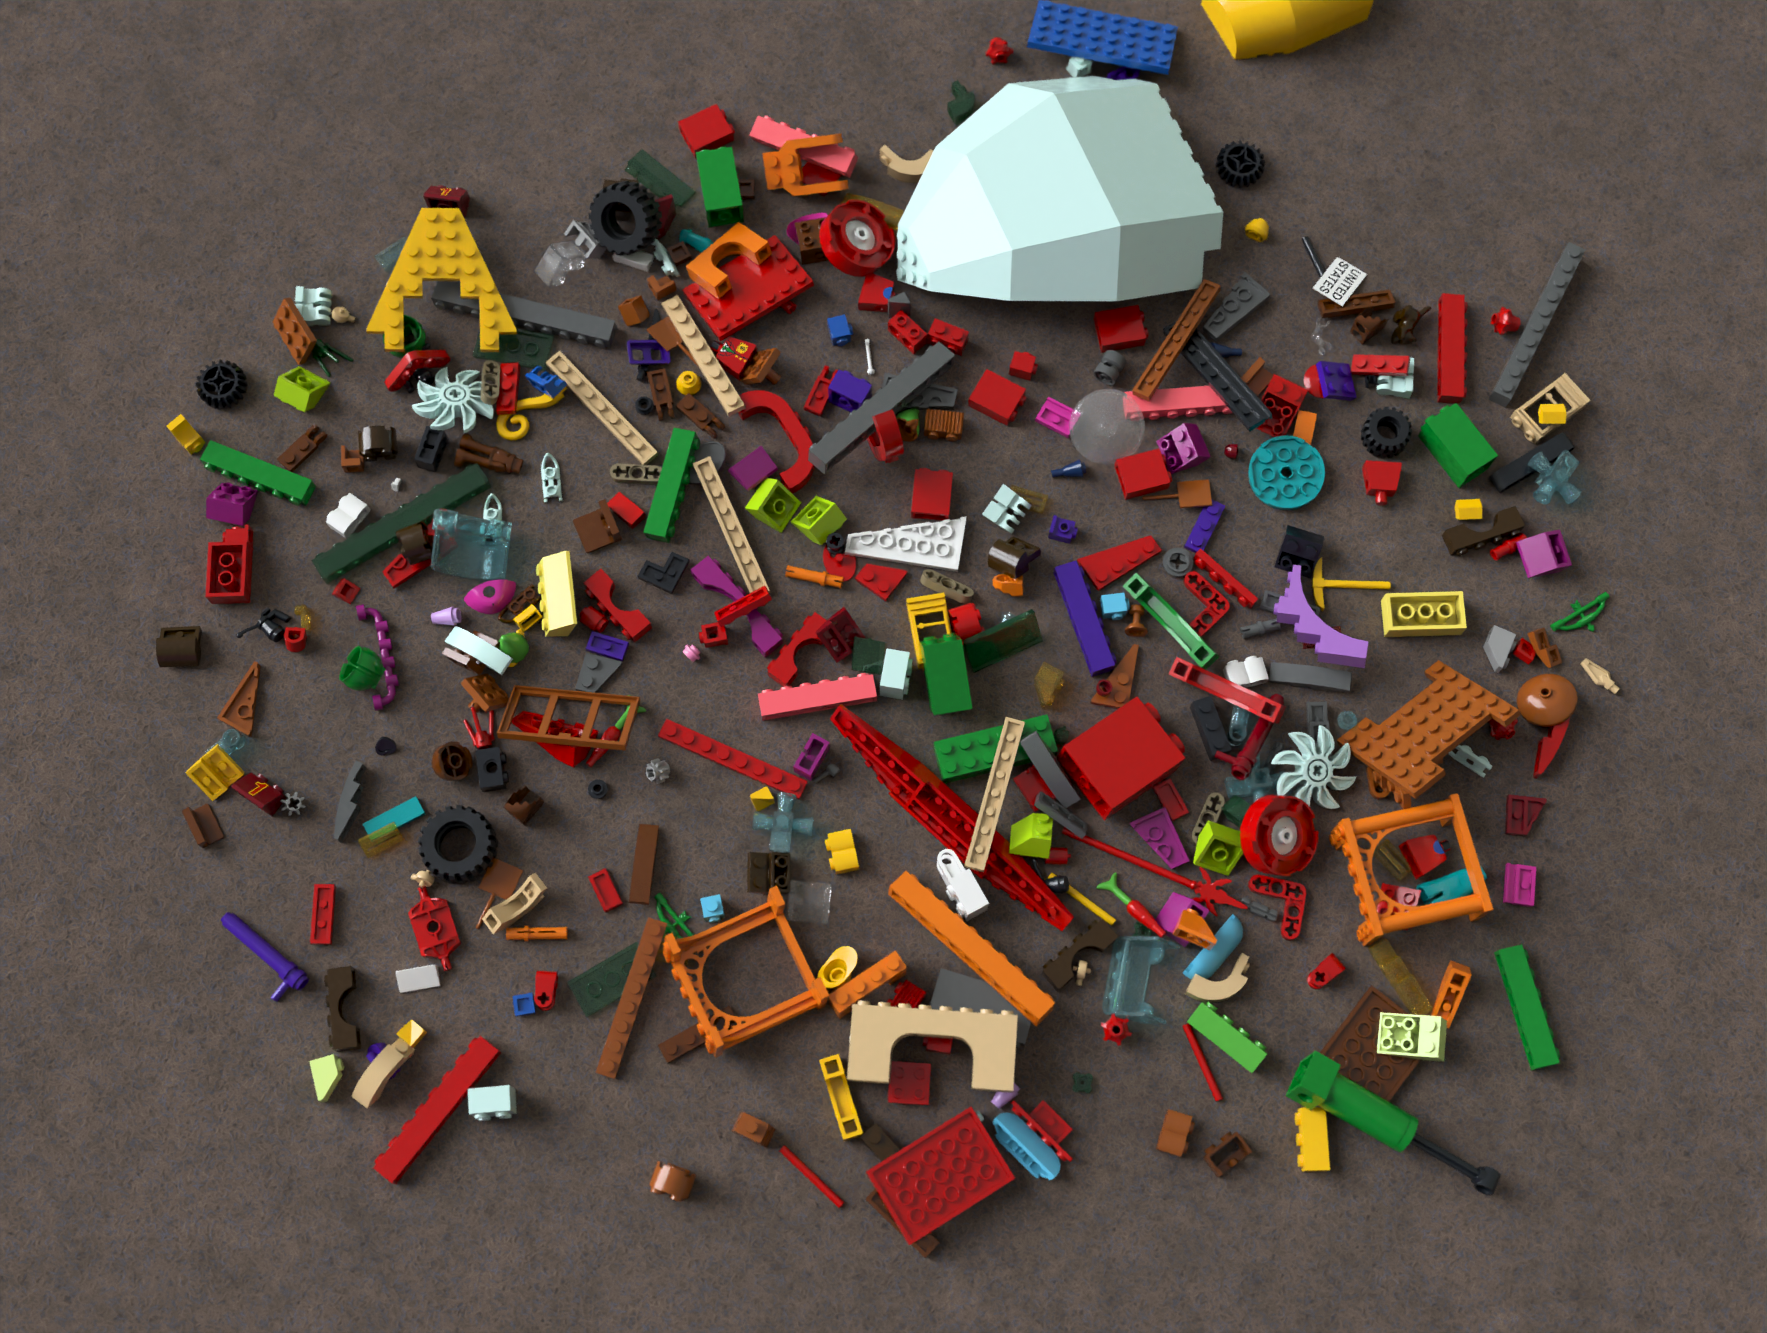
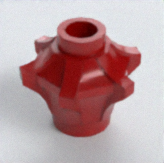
M996 37L992 39L990 48L985 52L986 57L991 58V64L993 65L997 62L1007 63V58L1010 54H1013V49L1008 47V42L1002 38Z
M1502 307L1499 313H1494L1491 317L1494 332H1499V335H1503L1506 332H1516L1520 327L1521 320L1512 314L1511 309Z
M1494 719L1489 720L1491 736L1497 740L1512 738L1515 735L1514 727L1518 720L1515 719L1507 727Z
M1114 1013L1111 1014V1018L1106 1023H1101L1100 1026L1104 1028L1105 1033L1104 1041L1111 1040L1117 1042V1046H1119L1125 1037H1131L1132 1033L1128 1031L1127 1026L1128 1018L1121 1019L1115 1017ZM1119 1026L1120 1032L1115 1034L1112 1028Z

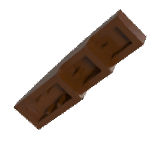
M639 824L629 903L649 905L659 825Z

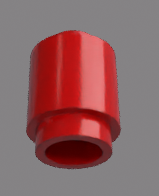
M592 606L583 608L579 614V617H581L580 622L594 632L602 633L609 623L606 616Z

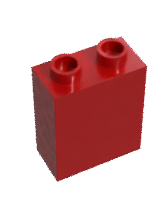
M1138 696L1064 745L1057 757L1059 763L1104 821L1175 772L1185 760L1183 755L1185 747L1182 741L1173 733L1167 735L1159 724L1161 717L1157 709L1151 703L1143 704Z

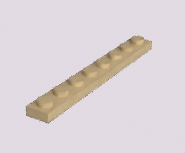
M676 295L662 302L661 304L666 314L669 316L727 415L730 417L744 410L745 405L679 296Z
M558 351L546 361V365L559 376L560 380H564L568 384L567 387L642 465H647L658 455V452L561 351Z
M709 456L693 463L749 592L751 593L763 586H766L770 592L711 457Z
M1009 717L1005 718L964 865L966 868L984 872L1023 731L1024 721Z

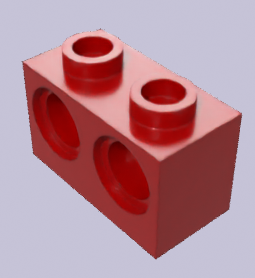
M902 310L888 321V331L912 354H915L927 343V333Z

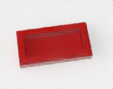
M1170 778L1153 787L1155 794L1163 808H1166L1172 822L1189 814L1186 805Z
M606 868L588 877L605 913L623 904Z

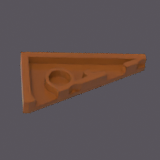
M1134 644L1107 678L1112 684L1111 693L1105 697L1096 693L1091 699L1090 704L1119 709L1129 702L1139 645Z
M254 661L217 717L218 720L248 737L252 736L261 667L256 661Z

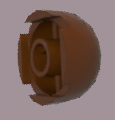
M459 742L445 743L433 753L431 762L434 773L445 781L461 780L467 777L469 769L472 768V756L469 750L460 745Z

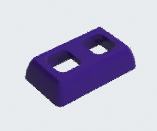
M656 340L627 341L630 365H665L671 361L669 351L667 352ZM632 350H641L643 360H634ZM650 350H659L661 360H652Z

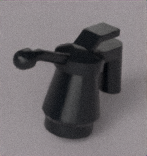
M426 343L422 350L429 349L431 347L430 343ZM417 368L412 374L417 382L422 381L428 385H431L435 380L432 372L426 368ZM408 379L404 386L408 393H412L414 387Z
M267 608L261 613V618L256 625L238 632L236 636L241 638L244 633L258 628L265 633L269 640L279 642L284 637L285 630L281 625L272 620L276 617L288 623L291 620V616L277 609L270 611V608Z
M1036 857L1032 858L1037 875L1053 893L1062 894L1069 891L1067 876L1058 875L1049 879L1043 878L1037 867L1038 859Z

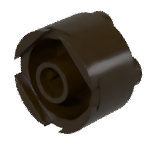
M369 426L363 428V432L358 431L359 455L365 457L366 461H377L378 457H384L386 460L396 458L398 448L395 428L390 427V430H385V426Z
M423 521L396 531V536L403 545L400 548L401 553L405 559L408 558L411 565L436 557L435 554H437L433 538L425 532L428 528Z

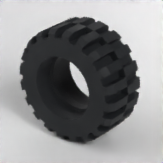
M622 181L601 189L594 196V202L589 207V210H591V213H588L589 220H591L589 225L595 233L593 234L595 239L600 240L599 244L603 248L608 247L607 250L609 252H616L617 255H631L647 248L655 242V238H658L660 234L658 229L662 227V222L660 221L662 212L658 210V207H660L658 201L655 202L653 199L655 196L652 192L648 193V189L645 186H639V183L634 181ZM618 202L627 205L634 214L636 226L633 234L624 231L616 220L615 209Z
M457 805L456 808L447 806L445 807L446 811L441 812V810L435 812L436 816L433 819L429 817L426 820L428 823L427 827L422 826L420 832L423 835L418 838V844L421 846L418 849L419 855L423 858L424 865L440 880H446L451 884L455 882L466 884V880L473 882L477 880L476 876L479 874L481 876L485 875V869L487 867L491 868L494 864L492 859L493 857L496 858L497 851L495 849L498 847V840L495 837L496 832L485 816L480 812H476L474 808L469 806L465 808L463 805ZM457 828L471 830L476 837V845L470 856L458 862L446 860L440 850L444 837L450 831Z

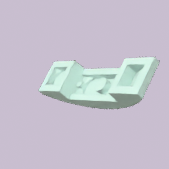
M457 626L454 627L444 641L450 646L473 656L501 675H503L513 660L496 647Z

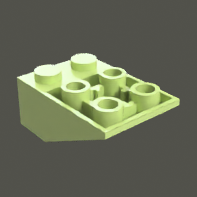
M1380 1013L1377 1053L1444 1062L1447 1021L1440 1016Z

